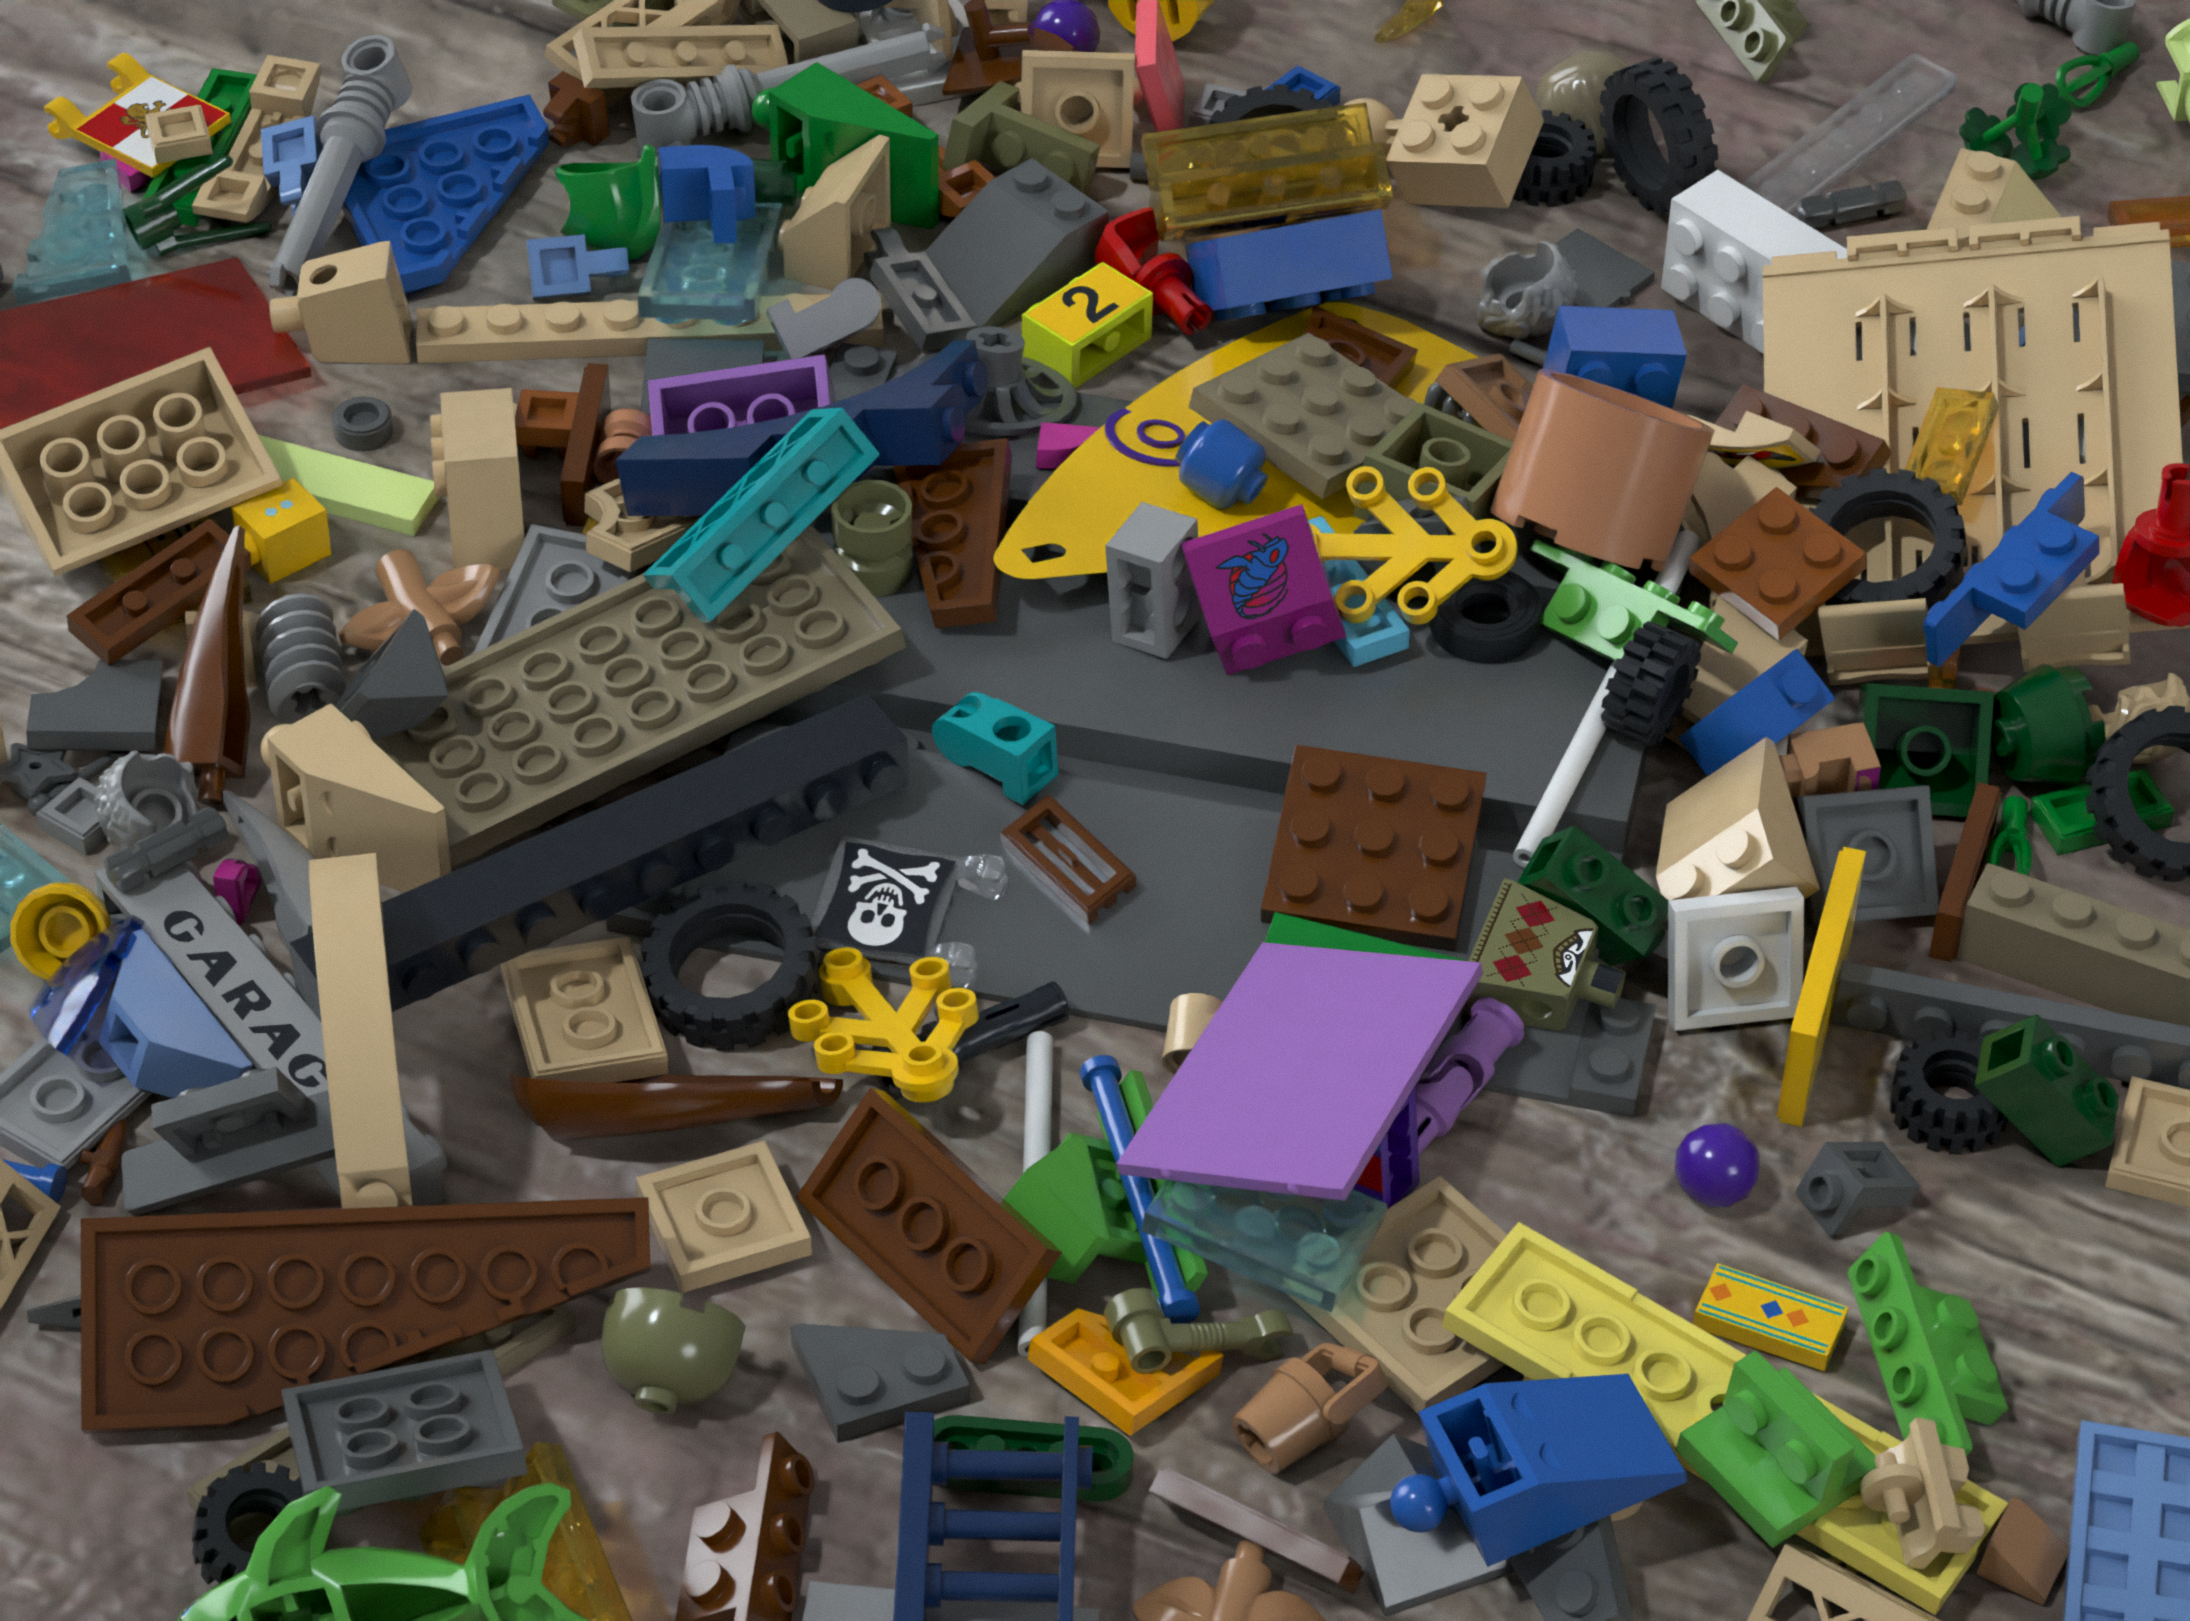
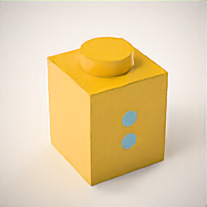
M294 477L283 482L280 487L231 507L234 526H241L245 529L244 548L251 553V566L269 584L332 555L327 510Z

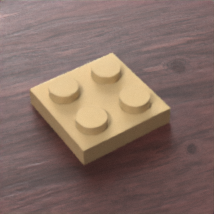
M765 1140L636 1177L637 1197L649 1198V1224L681 1293L812 1255L809 1231Z

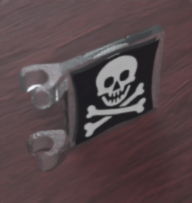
M842 835L811 921L818 953L827 954L837 948L851 947L859 950L862 953V957L866 958L870 963L907 970L919 959L940 957L949 964L951 983L960 987H970L975 983L980 970L979 964L974 961L976 956L974 948L969 944L961 942L939 943L959 886L989 899H1000L1004 896L1009 884L1008 875L1004 873V860L999 856L990 854L960 857Z

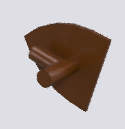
M971 0L964 6L969 27H963L942 93L943 96L989 90L999 81L1007 84L1022 81L1023 50L1076 52L1075 47L1060 36L1036 28L1032 22L992 25L985 1Z

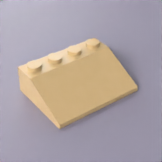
M211 347L0 429V486L19 523L55 577L282 486V479Z

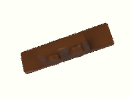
M778 1431L763 1437L755 1490L694 1508L675 1621L792 1620V1613L797 1605L796 1587L801 1553L806 1545L805 1526L808 1506L815 1481L812 1467L803 1454L798 1453Z

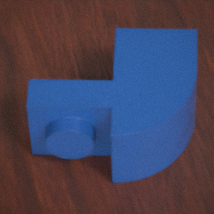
M687 145L659 147L660 191L664 223L710 220L714 244L737 243L736 222L747 221V218H756L754 164L752 160L739 151L720 146Z
M1796 648L1678 738L1705 774L1709 776L1765 737H1768L1776 744L1836 698Z

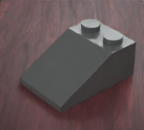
M1030 158L990 180L924 252L977 326L976 328L986 326L1000 327L1028 311L1034 304L1042 302L1068 285L1074 278L1083 275L1096 266L1095 249L1102 237L1105 226L1109 223V211L1035 159Z

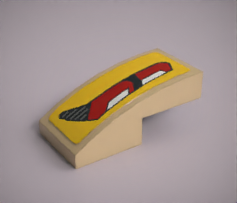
M1749 411L1745 412L1735 432L1688 414V416L1715 430L1708 450L1717 454L1725 464L1737 466L1749 455L1768 468H1785L1815 462L1821 452L1795 429Z

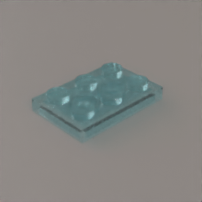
M1165 1180L1145 1211L1141 1231L1332 1312L1382 1226L1388 1204L1353 1189L1347 1199L1343 1201Z

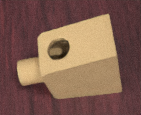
M390 241L378 242L308 260L301 265L297 296L272 298L270 300V319L274 332L285 333L306 330L313 357L320 362L410 363L414 324Z

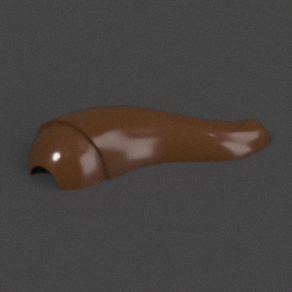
M510 1073L511 1091L522 1111L537 1126L542 1127L550 1137L566 1141L666 1132L824 1108L836 1102L843 1088V1079L798 1076L658 1075L605 1083L532 1079L514 1076Z

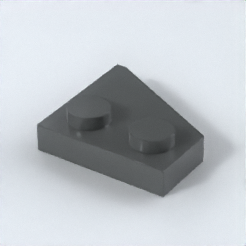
M802 1323L790 1326L791 1345L837 1443L904 1423L905 1412L937 1413L970 1402V1384L944 1333Z

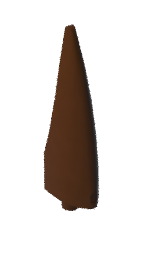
M234 526L211 575L196 615L178 676L163 753L174 755L179 763L189 761L193 765L194 777H200L197 801L213 805L223 803L225 778H245L251 716L245 682L242 625L245 529L241 526Z

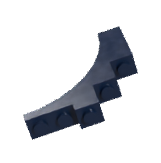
M955 340L933 358L900 377L866 392L815 409L843 408L880 453L852 483L858 482L873 466L941 465L959 444L963 442L965 416L985 396L988 382L987 370L984 363L979 361L975 340ZM811 410L733 428L686 434L641 436L616 459L627 516L704 515Z

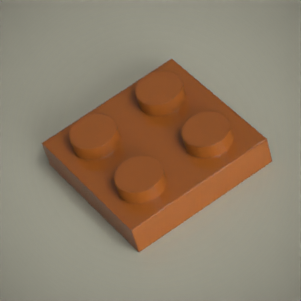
M1775 487L1689 557L1690 574L1778 641L1867 568L1866 552L1778 487Z

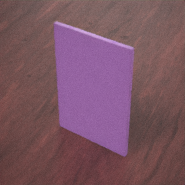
M1262 942L1116 1163L1119 1174L1345 1201L1483 974L1481 963Z

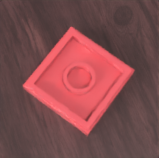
M1138 0V4H1136L1135 70L1161 150H1164L1176 139L1184 135L1185 81L1159 0Z

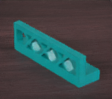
M843 408L812 409L643 574L644 578L654 589H674L700 622H711L880 453Z

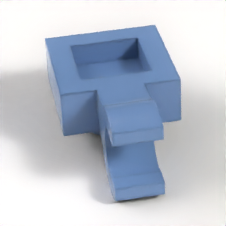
M314 115L261 129L263 174L272 187L279 186L282 205L287 206L291 204L292 218L323 150L317 130L318 121Z
M585 234L529 239L526 242L532 300L588 295L591 293L589 277L625 276L627 271H629L627 248L586 251Z

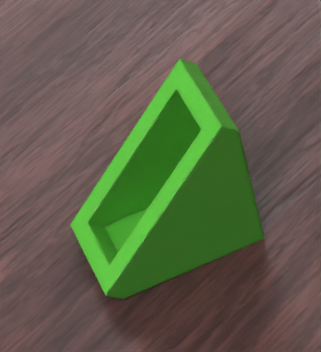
M1073 1136L1031 1165L1004 1198L1005 1201L1062 1251V1254L1046 1275L1047 1278L1075 1284L1110 1240L1087 1142L1084 1138Z

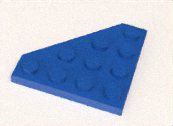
M529 94L384 129L387 141L382 153L374 159L360 163L341 209L361 247L383 241L391 242L405 293L443 283L549 145L548 125Z

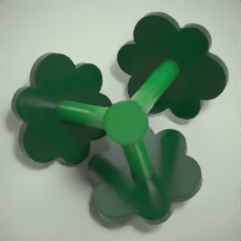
M2024 83L2015 90L2014 101L2016 104L2008 108L2005 120L2000 121L1995 115L1987 116L1982 109L1973 107L1966 112L1965 123L1959 127V134L1964 140L1966 149L1985 151L2004 158L2013 149L2011 139L2006 132L2016 127V137L2022 144L2016 146L2013 150L2014 156L2007 159L2016 161L2031 180L2043 179L2058 171L2059 164L2065 163L2071 157L2070 148L2058 145L2056 141L2060 135L2059 126L2067 123L2071 118V105L2065 99L2058 98L2059 90L2054 84L2047 83L2039 86L2036 83Z

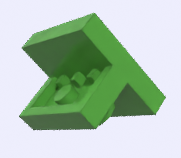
M1756 1350L1734 1363L1723 1406L1680 1432L1675 1449L1772 1548L1860 1492V1482L1863 1477L1871 1470L1876 1469L1874 1461L1876 1455L1786 1367L1777 1371Z

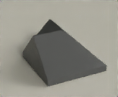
M415 609L409 613L362 665L335 705L351 722L354 720L360 722L366 728L372 740L420 726L448 697L447 681L425 617Z
M1392 1434L1324 1500L1325 1512L1350 1556L1362 1566L1361 1570L1364 1571L1363 1579L1384 1616L1516 1572L1509 1559L1489 1567L1486 1566L1455 1505L1449 1506L1447 1514L1440 1525L1428 1532H1411L1401 1527L1395 1521L1390 1509V1497L1399 1481L1413 1474H1424L1436 1480L1440 1479L1433 1466L1429 1448L1395 1434Z

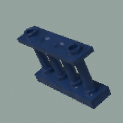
M905 1412L893 1621H926L927 1608H941V1600L1058 1604V1621H1073L1077 1489L1092 1490L1093 1446H1078L1079 1417H1064L1063 1452L948 1449V1442H935L934 1413ZM947 1479L1062 1482L1061 1513L945 1509V1502H932L933 1485L947 1486ZM944 1539L1060 1542L1059 1574L942 1571V1563H929L930 1546H944Z

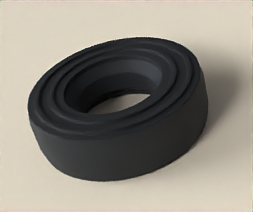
M1508 570L1503 576L1494 580L1470 579L1438 606L1435 617L1429 621V626L1436 642L1444 650L1456 657L1477 663L1504 662L1522 655L1534 644L1540 630L1541 602L1537 591L1526 579ZM1473 605H1491L1508 613L1509 617L1506 621L1496 624H1480L1466 619L1461 612L1464 608Z

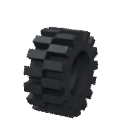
M1647 621L1643 624V628L1638 627L1634 632L1633 641L1628 640L1623 647L1624 655L1622 659L1617 658L1613 667L1616 669L1614 677L1608 679L1605 689L1609 690V693L1603 698L1601 706L1604 708L1601 714V721L1604 722L1603 725L1646 745L1655 746V743L1660 744L1664 739V735H1669L1674 728V719H1679L1683 713L1682 705L1685 698H1690L1693 690L1690 688L1691 682L1697 679L1699 671L1695 667L1701 661V653L1698 652L1701 648L1700 644L1692 638L1654 622Z

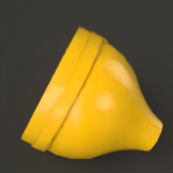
M50 883L32 890L18 903L10 923V942L17 959L32 974L50 982H71L90 975L106 958L112 943L111 917L105 903L92 890L77 883Z

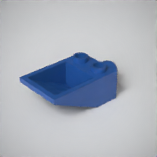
M1629 1374L1486 1383L1418 1412L1433 1466L1440 1479L1436 1480L1424 1474H1413L1403 1478L1392 1491L1390 1509L1395 1521L1401 1527L1411 1532L1423 1533L1439 1526L1447 1514L1448 1507L1455 1505L1486 1566L1489 1567L1688 1482L1686 1472Z

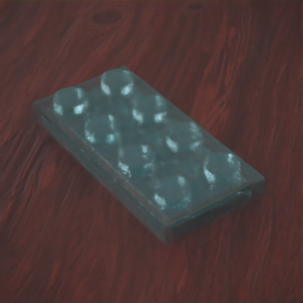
M755 202L756 218H747V221L736 222L737 243L714 244L710 220L664 223L663 219L638 293L639 317L655 318L657 321L665 324L682 323L688 319H710L717 324L727 326L742 324L745 321H755L776 251L778 235L783 224V203Z

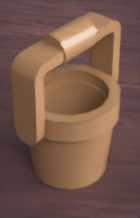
M1323 1343L1312 1349L1303 1358L1290 1357L1275 1369L1271 1375L1272 1378L1233 1417L1231 1420L1232 1428L1237 1439L1251 1458L1266 1471L1278 1474L1324 1443L1331 1444L1349 1428V1419L1388 1387L1389 1380L1374 1356L1348 1346L1341 1347L1333 1343ZM1332 1369H1335L1340 1374L1354 1378L1337 1394L1323 1378Z

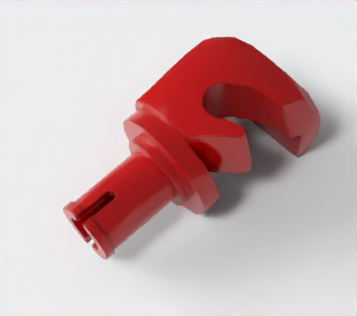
M2172 463L2162 468V482L2157 508L2142 512L2136 518L2135 526L2130 529L2123 542L2112 579V584L2123 583L2127 610L2156 624L2168 627L2190 625V465L2183 463Z

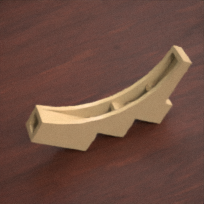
M1708 450L1682 520V525L1685 530L1692 531L1699 536L1701 540L1700 549L1775 487H1778L1795 499L1797 486L1787 481L1779 471L1766 467L1749 455L1733 469L1725 464L1717 454ZM1709 587V609L1725 619L1720 629L1736 640L1738 645L1733 653L1730 654L1704 641L1699 651L1701 653V661L1695 667L1699 671L1697 679L1691 682L1690 688L1693 690L1690 698H1685L1682 705L1684 711L1679 719H1674L1672 731L1669 735H1664L1687 752L1688 750L1678 737L1796 648L1804 657L1808 642L1807 639L1798 634L1795 628L1778 641Z

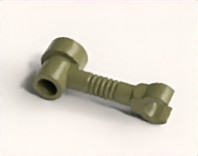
M1134 1288L1119 1293L1108 1302L1104 1310V1316L1114 1341L1124 1346L1132 1369L1140 1374L1154 1373L1164 1368L1170 1362L1172 1352L1239 1350L1244 1355H1255L1260 1360H1275L1284 1356L1277 1336L1288 1337L1294 1335L1286 1314L1281 1310L1274 1309L1260 1312L1255 1316H1245L1239 1322L1171 1324L1170 1319L1165 1318L1157 1295L1152 1290L1146 1288Z

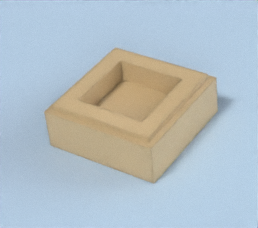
M201 105L145 115L156 164L213 154Z

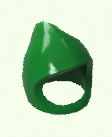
M644 145L642 157L637 162L568 163L559 165L554 169L555 175L565 187L570 199V214L560 230L563 236L585 234L587 251L627 248L628 260L637 259L653 247L660 229L662 204L659 168L654 146Z

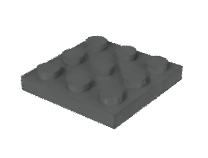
M493 1349L281 1390L286 1421L303 1494L305 1496L325 1486H330L341 1492L342 1496L335 1513L336 1517L351 1515L361 1510L364 1506L394 1500L418 1502L432 1497L436 1492L470 1485L477 1488L494 1487L504 1483L508 1478L528 1474L524 1446Z

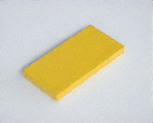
M1843 847V850H1839L1790 1030L1777 1111L1780 1123L1798 1127L1803 1125L1837 996L1842 964L1847 959L1866 856V851Z

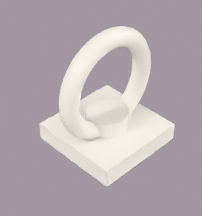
M1797 887L1668 900V917L1666 916L1661 925L1663 927L1668 921V930L1665 929V935L1661 943L1653 952L1668 959V1020L1675 1031L1794 1018L1803 986L1804 896Z

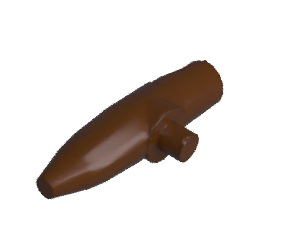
M125 1120L119 1121L109 1129L95 1153L83 1150L79 1162L89 1165L90 1168L81 1190V1196L91 1204H99L103 1201L108 1186L116 1177L127 1145L128 1131Z

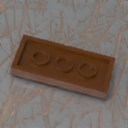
M871 1087L795 1197L939 1333H944L948 1342L965 1358L974 1363L986 1364L1062 1254L1061 1250L889 1094Z

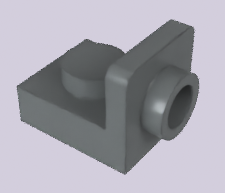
M1883 1141L1825 1142L1798 1185L1796 1195L1825 1232L1830 1236L1844 1234L1859 1208L1908 1207L1921 1186Z

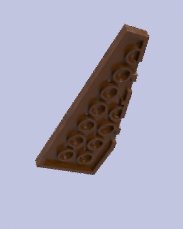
M649 1198L81 1218V1430L84 1434L230 1428L284 1408L282 1389L386 1370L651 1271Z

